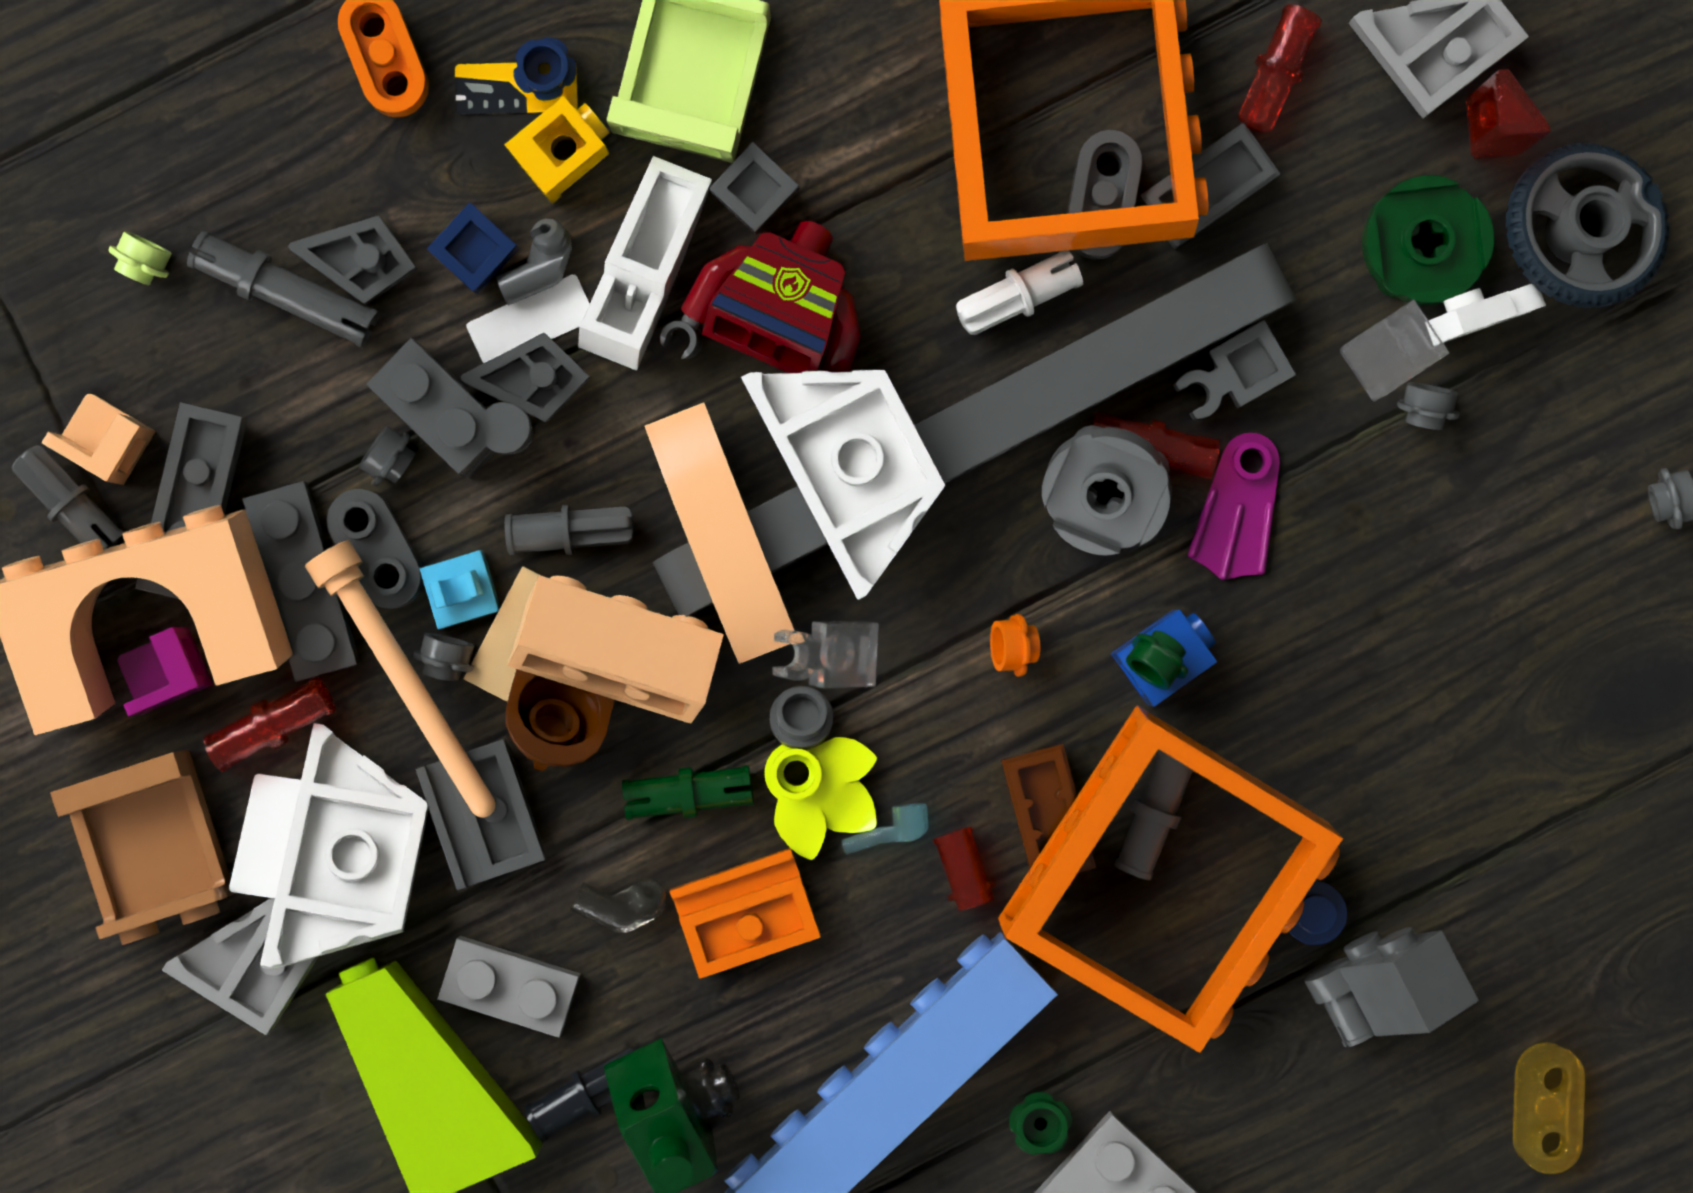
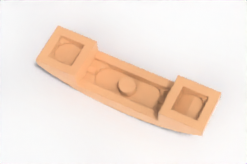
M703 402L645 425L681 524L738 663L741 664L799 641L705 403Z

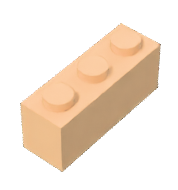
M538 575L526 603L508 666L691 724L705 705L724 634L709 630L703 621L691 616L675 615L669 617L647 610V606L643 602L632 597L617 595L609 598L587 591L585 585L570 577L552 576L547 578Z

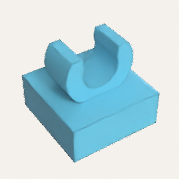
M475 551L420 568L437 629L442 630L499 612L501 606L484 551Z

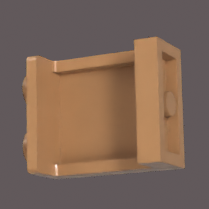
M189 749L172 752L50 792L57 816L70 815L103 918V924L95 927L99 939L119 934L122 945L160 933L156 921L176 914H180L183 925L221 913L217 901L236 894L229 890L231 878Z

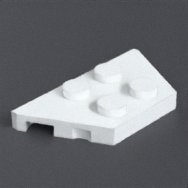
M854 370L852 372L830 373L829 371H803L802 373L785 374L752 372L742 376L741 378L856 598L859 600L865 597L945 487L935 464L886 371Z
M313 724L260 966L265 969H277L402 933L404 930L429 810L427 802L405 785L397 783L385 774L381 767L366 756H361L322 724Z

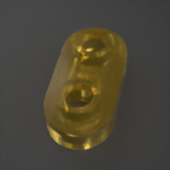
M1546 1042L1531 1046L1520 1056L1515 1069L1514 1148L1518 1156L1526 1164L1544 1174H1558L1571 1168L1580 1157L1583 1147L1585 1072L1577 1056L1558 1044ZM1552 1068H1560L1563 1074L1562 1082L1556 1088L1547 1089L1544 1084L1545 1074ZM1550 1132H1558L1560 1135L1558 1148L1553 1152H1544L1542 1150L1544 1136Z

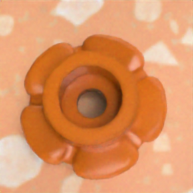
M1021 614L1012 615L1009 620L994 621L991 627L990 651L996 670L1014 671L1017 677H1022L1027 673V664L1036 663L1039 659L1040 637L1035 625H1028Z

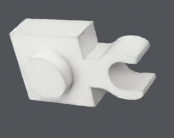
M1529 284L1484 299L1481 288L1445 300L1443 302L1447 313L1424 322L1432 347L1544 307L1546 303L1542 292L1537 289L1538 286L1536 284Z

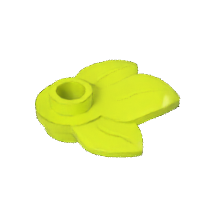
M834 737L814 748L806 750L789 748L782 744L771 753L765 766V781L770 792L778 799L774 816L775 827L780 837L798 855L809 860L815 859L824 842L827 828L835 832L859 833L870 831L876 827V811L873 800L865 786L859 781L870 771L877 760L876 755L870 749L854 739ZM801 761L806 764L809 776L804 783L795 785L786 780L784 769L788 763Z

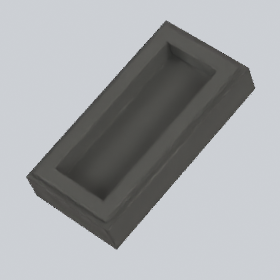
M1244 122L1192 159L1194 178L1205 177L1209 205L1208 215L1199 216L1195 235L1280 175ZM1171 174L1140 195L1138 200L1143 206L1174 203ZM1191 238L1167 241L1175 250Z

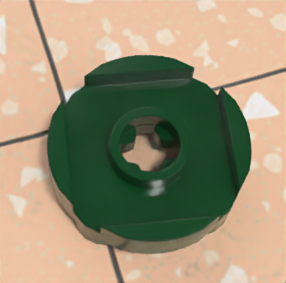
M1425 175L1407 179L1396 185L1372 206L1363 228L1362 252L1368 271L1376 280L1377 286L1382 293L1391 298H1399L1409 304L1428 306L1444 303L1443 301L1461 295L1479 279L1482 271L1486 269L1494 249L1493 224L1482 202L1477 197L1473 199L1466 190L1458 187L1459 183L1447 177ZM1420 224H1429L1432 234H1442L1444 244L1434 249L1433 258L1423 257L1421 249L1413 248L1411 238L1419 234Z

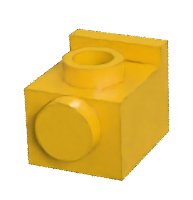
M562 96L504 145L553 204L562 197L561 194L609 155L605 144L601 141L609 134V131L586 103L576 110L567 98ZM562 140H571L576 144V152L567 160H559L554 156V148Z

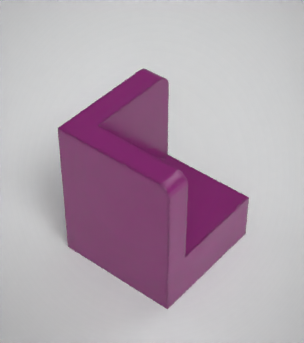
M171 627L150 636L151 642L118 657V664L134 699L123 704L128 717L145 715L213 685L189 627Z

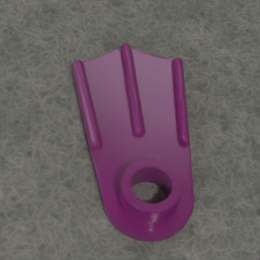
M1258 433L1238 435L1224 448L1187 553L1189 558L1205 566L1222 581L1240 576L1263 575L1266 571L1280 459L1272 441ZM1247 449L1257 451L1262 457V467L1257 473L1246 472L1240 464V457Z

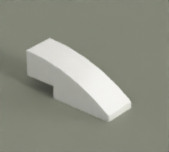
M655 156L652 157L605 260L604 274L580 324L579 348L638 370L688 249L709 193L712 179Z

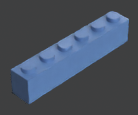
M1001 931L992 940L985 934H982L957 958L962 968L945 984L939 978H936L917 994L910 1003L916 1011L900 1027L897 1028L892 1022H889L866 1043L864 1049L869 1056L852 1072L845 1065L842 1066L822 1084L817 1093L823 1099L804 1116L798 1109L795 1110L772 1132L770 1137L776 1144L759 1160L750 1153L727 1174L724 1181L729 1188L724 1193H848L1058 995L1054 987L1013 943L1005 938Z

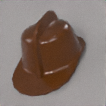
M516 669L506 705L505 725L516 747L528 759L534 761V769L544 771L548 766L566 767L585 762L598 752L607 733L615 700Z

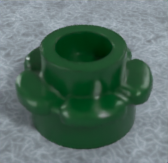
M1154 631L1151 636L1138 634L1133 639L1132 645L1134 648L1127 656L1126 662L1141 679L1154 687L1167 690L1176 678L1183 679L1187 676L1188 668L1183 664V657L1186 655V651L1173 637L1161 631Z
M1034 1092L1025 1097L1023 1104L1014 1106L1009 1116V1128L1016 1134L1015 1142L1021 1150L1031 1155H1038L1039 1153L1053 1154L1064 1147L1069 1137L1067 1133L1068 1128L1072 1125L1071 1113L1064 1102L1054 1101L1049 1093ZM1038 1118L1046 1120L1047 1124L1044 1129H1037L1034 1126Z

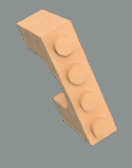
M215 505L184 515L183 519L186 525L184 527L163 532L161 523L155 522L122 533L125 543L103 549L101 540L95 539L62 550L65 559L63 561L43 566L41 557L34 556L2 567L4 578L0 580V638L34 735L93 720L116 704L92 633V613L95 602L104 586L113 579L135 577L156 582L169 589L184 603L194 620L216 686L275 670L294 655L245 509L224 515L221 505Z

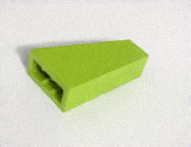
M373 957L338 973L342 984L327 992L326 996L410 1193H454L536 1158L543 1144L535 1134L530 1123L397 961L378 968Z

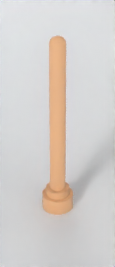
M350 540L338 543L310 560L305 565V568L318 589L325 587L330 596L336 594L339 596L472 813L481 818L490 816L496 807L494 797L359 580L364 575L358 566L363 561Z

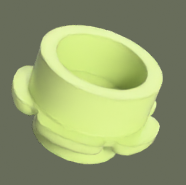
M124 231L117 247L111 245L109 247L110 254L118 259L114 269L135 281L150 285L154 276L166 278L169 275L165 267L172 253L145 238Z

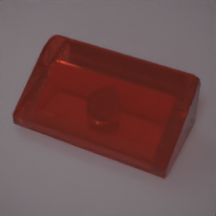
M1509 69L1498 70L1466 99L1470 148L1474 159L1519 155L1551 133L1549 124Z

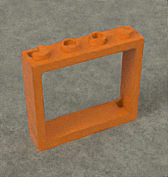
M939 0L965 261L1194 238L1199 216L1208 215L1209 205L1205 177L1194 178L1192 154H1201V130L1198 115L1187 116L1185 93L1194 92V70L1191 53L1180 54L1178 32L1187 30L1185 0ZM1152 8L1174 203L988 222L968 28Z
M1136 705L1005 906L998 920L1005 938L1201 1053L1210 1038L1216 1039L1226 1030L1233 1016L1234 1010L1232 1005L1245 985L1248 987L1254 985L1262 976L1269 960L1267 952L1281 932L1283 934L1288 933L1298 922L1304 909L1303 898L1315 880L1324 879L1334 868L1340 854L1338 846L1343 838L1328 821ZM1158 749L1303 837L1186 1014L1181 1013L1041 929Z

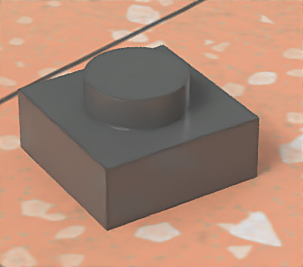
M753 142L709 188L710 193L755 235L800 190L799 185Z

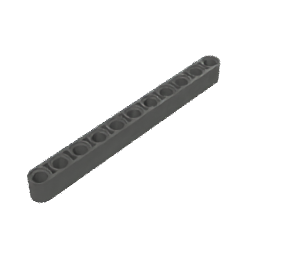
M1267 243L914 426L945 484L1297 301ZM798 485L747 511L771 573L828 545ZM689 542L652 562L678 615L690 616L714 604Z

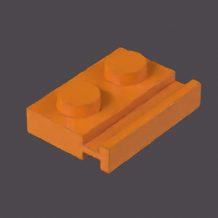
M791 848L670 889L672 900H674L699 979L821 938V933Z

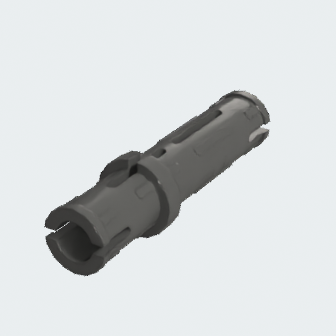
M206 230L201 231L194 241L192 247L200 251L197 254L189 252L187 267L193 270L197 269L236 287L237 295L244 299L252 301L257 297L345 338L360 348H363L369 341L373 331L368 328L370 325L376 326L379 311L373 308L369 309L271 263L272 256L260 250L251 254L213 236L212 233Z

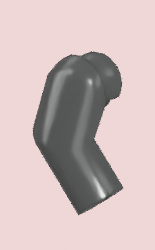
M545 218L536 222L530 232L533 242L527 263L496 276L497 283L508 306L552 288L563 279L572 251V241L570 233L563 227L560 221L553 218Z

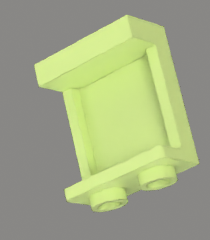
M642 0L618 97H612L606 120L611 132L733 163L737 154L771 20L770 4L760 0Z

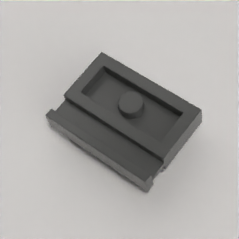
M507 738L466 752L495 799V810L488 817L481 818L472 813L441 761L415 769L457 890L544 861L548 858Z

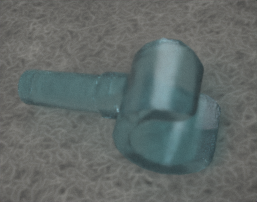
M913 803L892 806L893 826H881L842 839L845 853L850 854L884 842H909L922 837L929 827L926 804Z

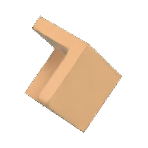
M87 394L62 435L48 431L42 443L104 481L124 485L156 431L100 397Z

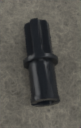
M629 1048L584 1074L577 1070L571 1074L572 1081L537 1101L524 1105L526 1117L540 1141H546L549 1139V1136L589 1114H592L595 1118L601 1116L600 1108L612 1102L604 1065L636 1049Z

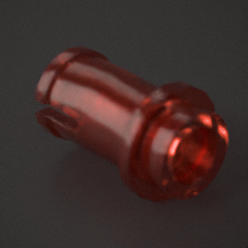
M972 826L932 839L937 847L952 893L946 895L948 901L955 900L958 911H964L995 899L991 888L997 884L995 879L988 880L972 834Z

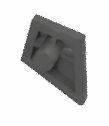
M379 215L293 241L288 246L289 250L365 305L371 303L418 269Z
M544 332L462 374L461 381L502 402L513 403L527 414L547 423L591 377Z

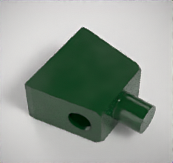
M662 1038L604 1065L618 1127L654 1193H678L712 1177L718 1171L713 1131ZM649 1090L659 1091L660 1095L656 1103L646 1109L643 1093Z

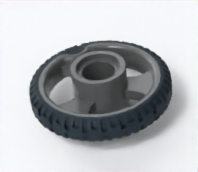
M1577 143L1557 148L1540 157L1518 179L1507 205L1506 229H1508L1506 235L1510 249H1513L1514 253H1512V256L1519 268L1522 267L1524 270L1522 272L1523 275L1528 278L1532 285L1536 284L1538 286L1537 289L1545 293V295L1555 297L1554 300L1567 305L1573 304L1575 307H1604L1634 295L1655 276L1668 248L1667 240L1670 236V222H1667L1669 214L1666 202L1661 200L1663 194L1660 192L1657 183L1653 184L1651 181L1653 177L1646 172L1644 167L1640 168L1637 166L1638 162L1636 160H1633L1627 154L1622 155L1621 151L1608 146L1602 147L1600 144ZM1574 168L1592 169L1611 177L1620 186L1618 192L1606 186H1591L1572 196L1561 186L1557 173ZM1532 214H1542L1548 217L1545 225L1546 242L1556 257L1571 264L1566 274L1556 269L1542 253L1534 234ZM1580 214L1588 217L1594 224L1595 237L1586 233L1582 228ZM1631 223L1641 225L1642 243L1635 262L1625 274L1612 280L1604 269L1602 263L1603 253L1625 239L1630 230Z

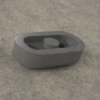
M1104 130L1092 135L1084 143L1076 161L1067 214L1135 207L1142 169V155L1137 143L1130 136L1116 130ZM1102 156L1113 157L1118 162L1119 172L1111 177L1102 175L1097 169V159ZM1123 245L1074 251L1085 258L1100 260L1114 255Z
M351 489L340 494L332 502L327 514L328 531L335 545L345 540H350L363 561L358 567L364 577L359 581L375 606L393 609L410 604L418 597L423 588L424 582L420 573V568H423L390 504L378 493L366 489ZM362 508L369 516V524L365 530L356 533L350 528L348 519L354 510ZM388 564L395 566L399 572L398 583L390 589L384 588L378 580L380 569Z

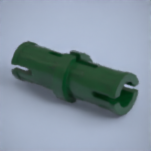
M743 765L740 768L693 773L692 767L680 768L678 771L679 775L631 781L629 779L622 780L623 800L649 797L626 801L627 805H624L627 821L634 820V818L683 812L684 818H693L698 816V810L741 805L754 806L752 786L727 789V787L751 784L749 765Z

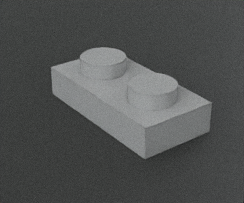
M459 936L454 945L438 1000L559 1038L563 1032L581 973Z

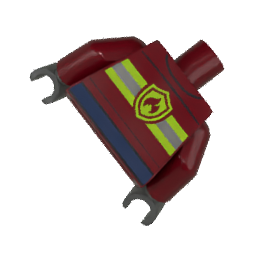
M803 221L798 225L791 241L771 232L762 233L752 246L739 245L706 263L681 306V310L684 313L681 321H673L667 324L662 329L660 334L661 345L668 347L674 333L683 328L690 336V344L684 351L681 359H690L700 352L703 345L702 335L787 373H802L803 371L851 372L861 332L854 296L842 287L846 269L840 263L825 257L833 242L832 234L818 223ZM701 323L704 324L702 333L699 329Z

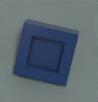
M470 202L427 248L431 254L476 295L520 249Z

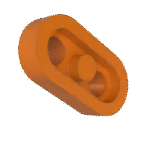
M346 0L339 11L338 29L365 97L377 111L386 116L405 117L413 114L425 102L428 95L429 82L401 10L393 0ZM372 18L384 20V29L376 37L364 35V26ZM403 76L407 78L408 86L403 94L391 96L387 93V84L393 77Z

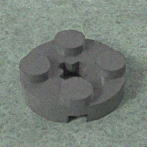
M1085 426L1078 430L1073 438L1064 442L1053 454L1042 484L1044 508L1047 505L1048 513L1054 520L1053 527L1067 543L1091 554L1105 556L1120 554L1121 548L1132 547L1139 542L1141 546L1152 540L1162 528L1169 512L1172 497L1169 461L1150 442L1131 431L1114 427ZM1105 479H1111L1118 483L1117 488L1124 492L1125 496L1123 499L1112 497L1108 504H1103L1096 500L1098 490L1090 485L1094 481L1103 482Z

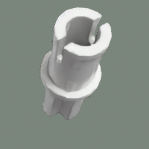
M1069 250L1059 251L1058 254L1018 273L1013 268L1006 271V279L974 293L957 303L956 309L961 324L970 335H977L1020 313L1029 317L1034 314L1035 306L1073 288L1081 287L1083 279L1077 263L1071 266L1069 264L1070 261H1073L1074 257Z

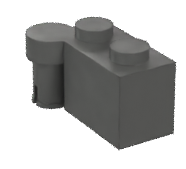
M412 338L366 383L459 475L470 479L495 452L503 455L521 453L533 441L534 431L531 419L524 410L513 403L507 402L496 403L487 408L424 346Z
M1407 927L1384 938H1381L1378 932L1366 934L1344 947L1343 950L1347 957L1320 967L1304 979L1315 1003L1325 1006L1342 1039L1344 1047L1360 1044L1374 1035L1389 1036L1430 1033L1479 1001L1442 930L1415 934L1412 927Z

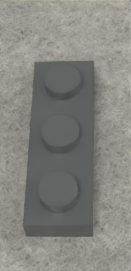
M180 402L151 523L160 522L163 532L186 526L183 519L184 515L215 505H221L225 515L247 425V418ZM142 578L137 579L135 589L179 599L169 589L156 582Z
M301 481L243 498L246 513L294 654L289 658L295 682H301L361 664L345 606L337 594L330 596L325 587L318 589L305 568V565L310 560L328 549L309 482Z

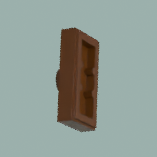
M1062 743L1001 759L1029 869L1077 797L1065 748ZM1092 852L1078 873L1096 868Z

